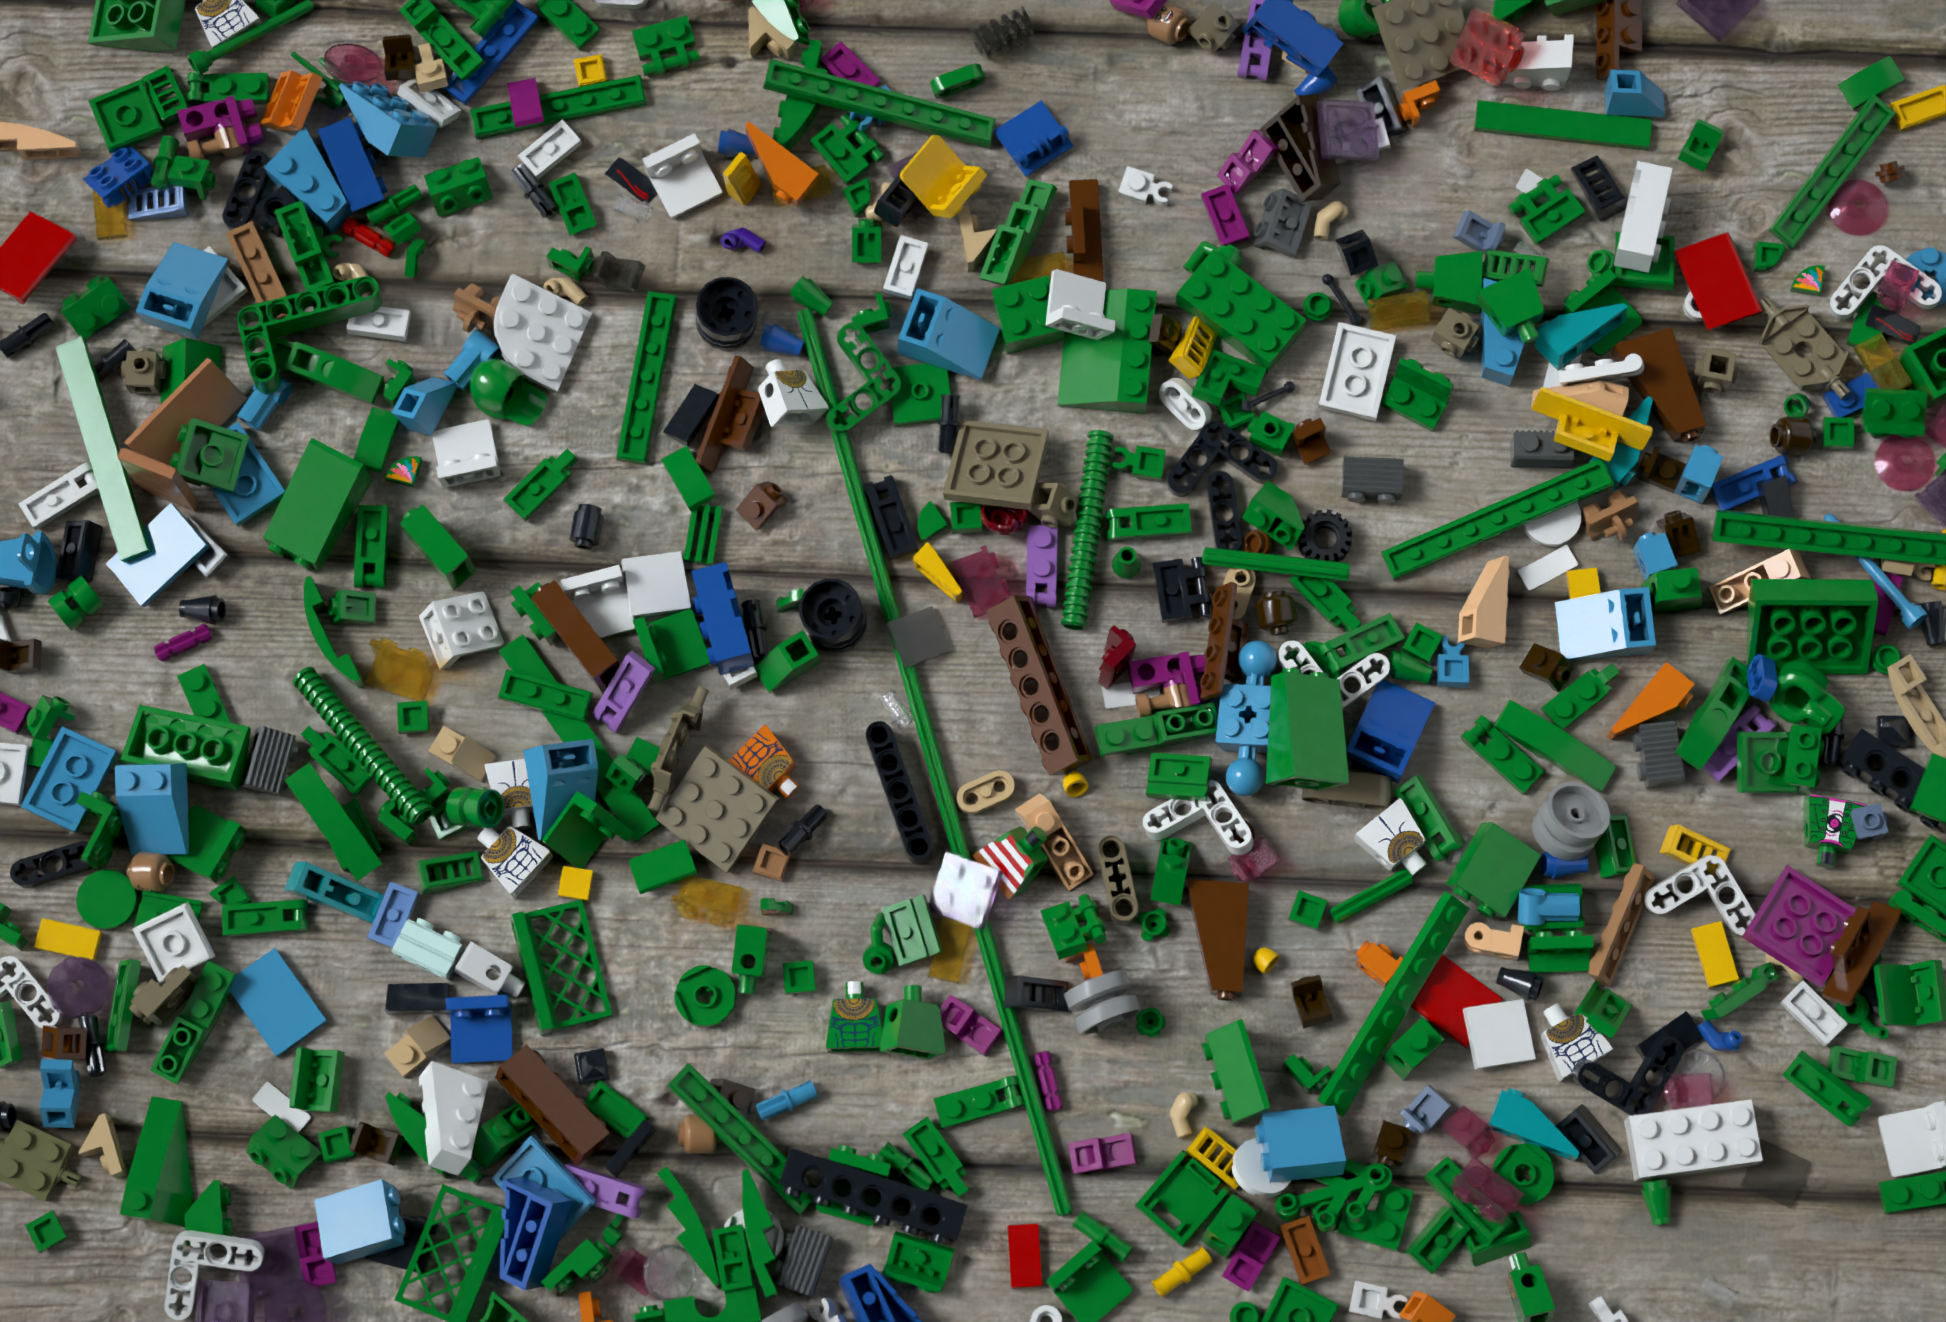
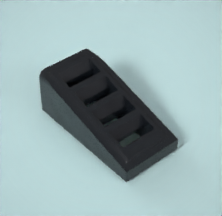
M1597 155L1571 168L1574 177L1600 221H1604L1626 209L1625 197ZM1595 169L1598 171L1587 178L1583 176ZM1601 179L1603 180V182H1601V183H1599V184H1597V185H1595V186H1593V187L1590 186L1591 184H1593V183H1595V182H1597V181H1599V180H1601ZM1606 190L1609 191L1599 197L1596 196L1597 194H1600Z
M900 173L878 199L874 209L876 215L894 227H898L918 201L914 193L910 195L900 188L902 186L913 193L901 180ZM893 195L896 196L897 198H899L900 200H902L903 202H905V204L901 203L900 201H898L897 199H895V198L892 197V196H893Z
M1019 975L1008 977L1005 979L1004 1006L1005 1008L1018 1010L1068 1012V1006L1064 998V994L1068 991V981ZM1029 986H1031V1001H1029ZM1042 987H1043V1002H1041V988H1042ZM1052 988H1056L1055 1004H1052Z

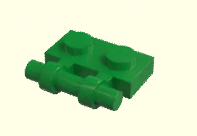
M687 15L632 30L640 61L652 58V62L642 65L645 76L655 73L657 76L665 74V70L680 66L682 69L690 67V63L700 61L698 50L690 52L685 50V48L696 45ZM677 51L675 56L665 59L660 57V55Z
M849 113L844 114L840 118V121L845 126L842 130H839L832 122L810 139V144L846 186L870 169L869 164L865 160L866 157L871 156L876 163H879L885 157V154L879 149L880 144L874 138L871 139L865 131H860L859 126L861 122L858 119L850 120ZM855 137L862 146L856 150L848 141L849 138Z
M1557 174L1549 179H1542L1537 183V187L1528 193H1521L1515 197L1516 201L1508 205L1512 215L1517 214L1521 210L1526 212L1527 215L1520 219L1519 223L1536 246L1585 213L1584 208L1569 188L1560 194L1555 190L1556 187L1562 184ZM1541 197H1547L1549 201L1539 208L1534 205V202Z
M1088 894L1079 896L1078 901L1080 905L1077 908L1072 909L1068 901L1040 911L1059 960L1087 951L1086 941L1094 939L1097 944L1106 941L1105 924L1102 919L1098 918V907ZM1087 921L1086 926L1079 927L1078 923Z

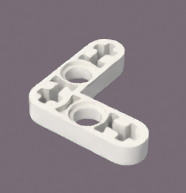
M1878 245L1868 251L1830 299L1829 310L1837 319L1845 320L1850 318L1881 281H1884L1918 307L1927 310L1933 309L1939 304L1942 290L1937 282L1890 248ZM1874 255L1876 257H1880L1881 255L1886 256V265L1880 263L1875 268L1873 274L1870 268L1873 266L1875 261ZM1902 270L1908 271L1912 275V281L1908 284H1900L1896 281V273ZM1860 275L1867 277L1870 281L1869 287L1866 289L1856 288L1853 284L1854 278ZM1917 280H1920L1919 288L1925 292L1929 291V289L1933 290L1932 297L1934 299L1927 298L1925 301L1922 299L1923 292L1915 288L1914 293L1910 290L1914 288ZM1850 291L1853 295L1848 303L1850 309L1843 308L1838 310L1837 300L1843 302Z
M1287 641L1281 645L1277 659L1283 669L1297 668L1294 660L1289 659L1287 661L1284 658L1287 653L1285 649H1289L1291 652L1296 649L1298 651L1296 659L1300 665L1304 661L1308 663L1301 667V674L1306 671L1323 672L1299 642ZM1373 653L1337 678L1340 679L1341 696L1347 699L1345 702L1342 700V710L1386 678L1390 670V663L1384 655ZM1371 661L1375 664L1380 662L1383 665L1380 670L1382 674L1379 675L1377 672H1373L1367 677V680L1371 682L1367 684L1362 674L1370 669ZM1353 677L1359 681L1360 690L1358 692L1349 693L1345 690L1343 683L1347 678Z
M1210 780L1207 792L1214 794L1217 802L1216 805L1213 806L1209 797H1207V801L1170 799L1150 810L1143 818L1145 833L1153 840L1164 839L1206 816L1231 853L1235 855L1246 854L1252 849L1254 842L1249 827L1221 785L1214 780ZM1187 804L1191 806V811L1187 815L1180 816L1175 813L1176 808L1180 805ZM1222 812L1232 814L1231 820L1226 823L1218 822L1216 817ZM1166 814H1171L1173 820L1172 822H1170L1169 817H1167ZM1157 821L1159 824H1162V827L1157 829L1152 823ZM1236 829L1241 839L1244 838L1243 843L1234 840L1232 830Z
M1707 855L1650 888L1644 896L1645 906L1650 912L1664 914L1702 891L1707 890L1727 926L1737 935H1743L1746 929L1736 927L1735 923L1739 921L1735 912H1731L1728 915L1726 910L1735 908L1741 902L1743 907L1737 908L1741 916L1749 917L1750 920L1746 922L1747 927L1755 916L1753 909L1725 862L1717 856ZM1708 861L1711 864L1717 863L1718 868L1715 869V873L1719 879L1724 878V876L1727 878V881L1718 883L1714 888H1712L1711 883H1716L1715 878L1711 874L1705 875L1704 870L1707 869L1706 863ZM1682 876H1688L1693 881L1692 890L1686 894L1681 893L1677 888L1678 879ZM1670 884L1671 891L1678 899L1674 901V897L1669 896L1663 900V908L1658 905L1653 906L1654 894L1656 892L1658 895L1668 893L1669 889L1666 888V885ZM1726 886L1732 888L1735 893L1734 900L1729 904H1724L1719 899L1720 890Z
M5 956L1 958L0 978L7 972L5 969L6 965H17V967L14 969L16 973L14 977L6 975L1 979L5 985L0 986V999L9 992L31 1020L41 1029H43V1025H60L63 1019L61 1009L27 967L16 957ZM33 985L37 989L36 997L32 1001H23L21 997L23 988ZM41 1004L49 1012L54 1010L51 1015L53 1021L50 1023L47 1021L41 1022L44 1016L36 1006Z
M191 1230L179 1233L174 1241L171 1253L165 1298V1311L167 1315L175 1320H183L191 1314L195 1304L200 1264L253 1271L262 1263L265 1255L263 1246L258 1241ZM185 1240L191 1241L190 1244L193 1248L190 1252H185V1247L182 1246ZM202 1242L207 1243L204 1249V1255H200V1251L202 1249L200 1247L202 1245ZM214 1244H222L227 1249V1255L222 1258L214 1257L210 1252V1247ZM233 1246L238 1247L236 1251L238 1254L235 1260L230 1259L234 1251ZM247 1249L253 1250V1255L256 1256L252 1261H247L246 1255H243ZM180 1268L188 1269L192 1274V1279L188 1282L179 1281L175 1276L176 1270ZM179 1291H185L182 1301L185 1306L182 1310H178L177 1305L174 1304L178 1298Z

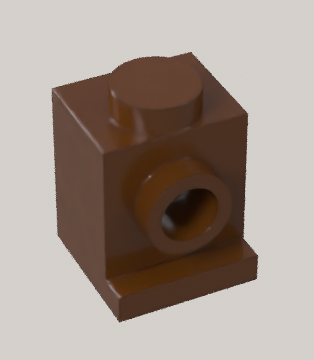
M43 1025L42 1056L54 1059H86L87 1028L67 1025Z

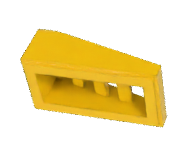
M742 152L739 153L723 172L727 194L740 204L747 205L761 188V182L747 156Z
M1198 316L1193 317L1171 355L1169 362L1188 379L1201 375L1218 334ZM1199 329L1206 336V338H1204L1197 330ZM1195 337L1203 343L1202 346L1194 339ZM1191 345L1198 350V353L1191 347Z
M927 542L913 557L914 568L954 602L959 603L962 600L960 586L933 546Z
M1678 824L1671 825L1668 828L1660 853L1690 865L1698 860L1697 857L1703 845L1706 847L1702 857L1711 855L1712 851L1716 850V856L1721 858L1726 864L1731 848ZM1680 837H1682V838H1681V841H1680V843H1679L1678 849H1676V848H1677V845H1678V842H1679V840H1680ZM1691 840L1693 845L1688 855L1685 853ZM1707 862V869L1704 871L1717 876L1715 873V869L1718 868L1717 863L1711 866Z
M1205 1126L1188 1147L1186 1153L1234 1190L1239 1186L1234 1177L1228 1176L1232 1169L1233 1159L1229 1161L1223 1171L1218 1167L1227 1154L1233 1158L1236 1150ZM1209 1139L1212 1141L1211 1145L1204 1154L1200 1153L1199 1149ZM1217 1147H1220L1222 1151L1214 1162H1211L1208 1158Z

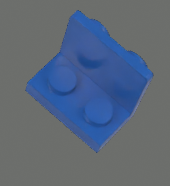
M508 995L446 998V1011L450 1014L451 1061L453 1064L504 1062L513 1056L512 1000Z

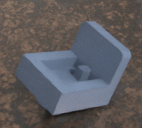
M1468 210L1463 212L1453 238L1475 251L1486 253V251L1496 250L1501 245L1506 225L1502 222L1492 224Z
M1881 803L1856 808L1850 812L1858 839L1869 838V841L1872 842L1881 840L1888 833L1889 821L1886 813L1882 810Z
M1427 1085L1409 1107L1404 1108L1400 1114L1405 1118L1403 1123L1415 1134L1418 1132L1425 1134L1434 1128L1453 1105L1431 1085Z

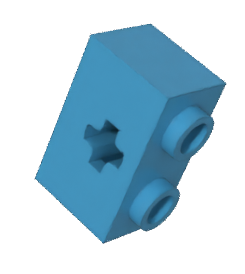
M1695 445L1674 493L1702 504L1713 484L1724 456L1718 454V451L1710 446L1702 445L1700 447Z

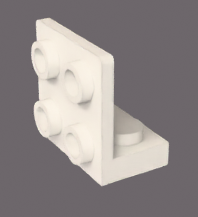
M695 133L642 159L645 171L671 219L722 195V189L702 154L700 142Z
M1059 269L1053 270L1045 326L1095 340L1113 333L1116 321L1105 318L1103 314L1106 283Z
M488 419L434 430L432 437L438 462L436 470L443 488L501 476L492 427Z
M619 565L561 580L565 594L601 639L635 630L632 621L634 618L631 619L625 580Z
M483 591L433 601L419 615L439 670L450 668L463 655L500 648L504 644L489 602Z
M1945 1101L1935 1102L1924 1108L1880 1116L1877 1119L1892 1177L1895 1178L1946 1167Z

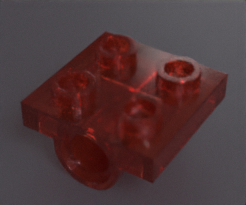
M1472 8L1449 62L1496 86H1503L1508 73L1513 72L1521 62L1524 53L1521 43L1526 32L1478 8Z

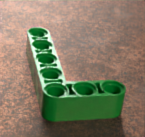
M362 276L242 308L237 315V323L249 372L256 389L260 393L271 394L281 384L271 338L377 311L383 303V297L377 281L373 277ZM366 292H374L369 297H362ZM338 299H344V300H345V301H344L343 303H341V304H338V305L333 304V303H334L336 300H338ZM308 307H316L311 312H305ZM280 314H287L283 319H276ZM258 321L257 325L247 327L250 322ZM258 347H265L262 352H253ZM271 373L268 378L260 379L262 374Z

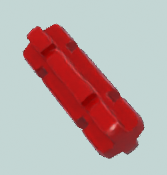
M348 217L342 224L341 229L343 233L350 237L354 236L357 241L373 250L377 249L378 253L385 257H390L396 248L393 241L386 237L383 239L381 234L363 224L360 225L358 221L351 217Z

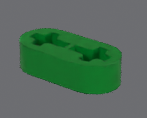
M971 64L934 78L930 82V87L934 97L942 99L977 87L986 80L980 64Z

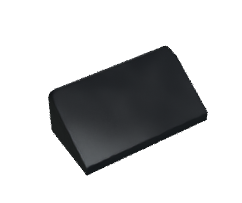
M1379 76L1356 89L1368 121L1383 118L1388 138L1409 130L1407 122L1401 115L1393 88L1387 78Z
M694 384L663 433L680 444L689 447L715 408L719 394Z
M1785 474L1756 482L1763 515L1795 518Z
M89 520L66 521L55 578L74 581L82 575L87 582L93 581L102 535L101 525Z
M449 983L388 984L385 1012L388 1015L449 1014L446 1011V998H449Z
M1685 1011L1638 1044L1635 1050L1644 1060L1654 1041L1662 1035H1669L1678 1039L1682 1043L1684 1051L1703 1037L1690 1014ZM1665 1045L1663 1047V1051L1666 1054H1672L1673 1049L1670 1046ZM1655 1060V1063L1661 1066L1665 1065V1063L1661 1062L1660 1060ZM1651 1069L1652 1073L1657 1071V1069Z
M1583 1104L1578 1106L1555 1126L1579 1151L1580 1158L1594 1174L1598 1173L1622 1153L1619 1145Z

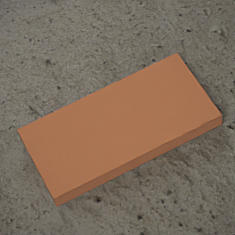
M206 358L124 443L136 453L169 465L173 453H179L182 442L177 441V437L182 424L187 425L191 418L221 426L247 398L212 360Z
M120 449L117 456L118 460L142 491L196 512L200 502L176 468L129 449Z

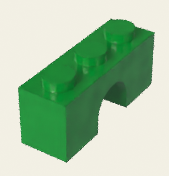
M753 1284V1286L724 1291L726 1298L725 1308L718 1316L711 1318L704 1317L699 1313L694 1296L663 1301L666 1322H761L762 1314L757 1286Z

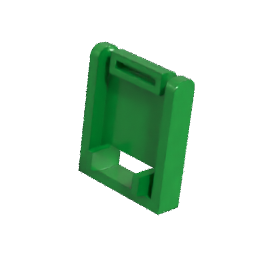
M1184 1150L1178 1154L1135 1205V1208L1181 1247H1183L1230 1191L1225 1186L1218 1195L1213 1193L1221 1181L1193 1157L1183 1167L1180 1163L1187 1156ZM1158 1203L1181 1222L1175 1231L1152 1212Z

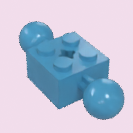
M1259 640L1251 641L1244 645L1238 656L1239 667L1247 676L1246 685L1223 684V691L1220 695L1215 742L1223 751L1239 752L1238 759L1233 761L1226 771V783L1229 789L1239 796H1251L1257 793L1264 783V771L1256 761V754L1267 753L1271 686H1264V679L1274 671L1277 656L1271 645ZM1256 715V718H1251L1250 723L1247 722L1249 717Z

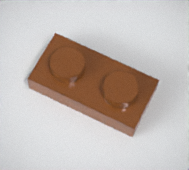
M1309 1216L1279 1227L1300 1285H1305L1331 1275Z

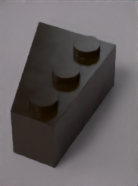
M1298 95L1265 123L1260 130L1279 148L1275 153V157L1301 202L1322 200L1339 186L1341 181L1319 95Z

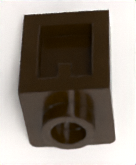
M1655 446L1651 454L1645 452L1639 469L1644 470L1640 480L1674 493L1686 464L1659 453L1660 448Z
M1675 510L1664 514L1663 519L1656 521L1657 526L1662 529L1663 533L1665 532L1675 559L1701 551L1692 516L1681 512V510Z
M1384 1120L1372 1157L1378 1159L1377 1163L1384 1164L1391 1169H1394L1395 1165L1402 1166L1412 1131L1406 1127Z

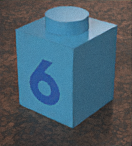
M1650 532L1638 538L1639 541L1636 542L1633 552L1645 580L1655 572L1676 569L1678 564L1665 532L1658 535L1655 532Z

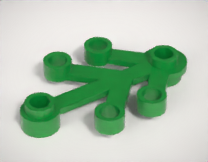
M1346 1157L1344 1170L1357 1176L1356 1178L1346 1180L1339 1176H1327L1306 1179H1313L1327 1185V1187L1298 1196L1289 1193L1279 1196L1275 1202L1277 1215L1284 1221H1293L1299 1217L1301 1208L1332 1199L1328 1208L1325 1211H1321L1316 1217L1318 1228L1323 1232H1330L1335 1228L1336 1219L1350 1194L1362 1190L1357 1201L1349 1203L1346 1207L1348 1219L1353 1223H1359L1365 1219V1211L1374 1195L1383 1193L1390 1187L1392 1173L1384 1164L1373 1163L1369 1166H1364ZM1373 1175H1382L1381 1178L1376 1180L1371 1178ZM1286 1202L1293 1203L1290 1207L1282 1206ZM1354 1209L1361 1210V1213L1358 1215H1352L1351 1211ZM1325 1218L1331 1219L1329 1224L1321 1223Z

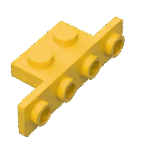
M1544 387L1540 388L1531 407L1535 412L1558 420L1553 441L1609 462L1614 454L1616 442L1643 450L1653 432V428Z

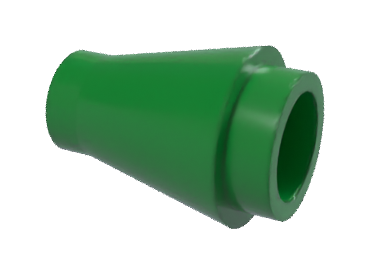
M801 276L789 293L794 298V302L810 308L822 316H825L834 304L811 278L807 279L804 276Z
M1123 547L1113 557L1112 569L1121 578H1132L1141 569V559L1133 548ZM1123 558H1130V561H1125Z
M1402 650L1391 653L1388 660L1390 663L1388 674L1391 675L1392 679L1428 683L1432 674V667L1423 664Z
M1661 1178L1643 1181L1644 1189L1641 1192L1652 1218V1224L1671 1223L1672 1186L1668 1185V1179Z

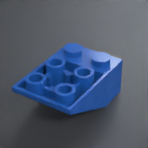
M1387 680L1381 681L1377 684L1346 749L1347 760L1378 775L1390 777L1392 781L1399 783L1435 702Z

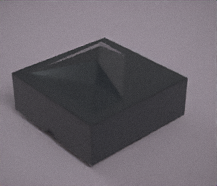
M1878 715L1876 717V738L1891 747L1907 748L1909 746V726L1905 716Z
M604 1048L574 1054L579 1085L610 1079Z

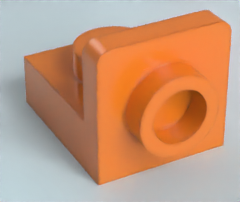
M1436 80L1403 93L1399 109L1405 121L1409 120L1412 128L1419 124L1420 114L1418 108L1426 110L1438 101L1440 88Z
M1093 943L1087 945V951L1064 958L1065 963L1083 958L1084 961L1080 962L1079 965L1084 980L1103 975Z
M591 1291L578 1293L581 1321L596 1322V1317H601L599 1298L594 1299ZM607 1320V1321H600V1322H614V1320Z

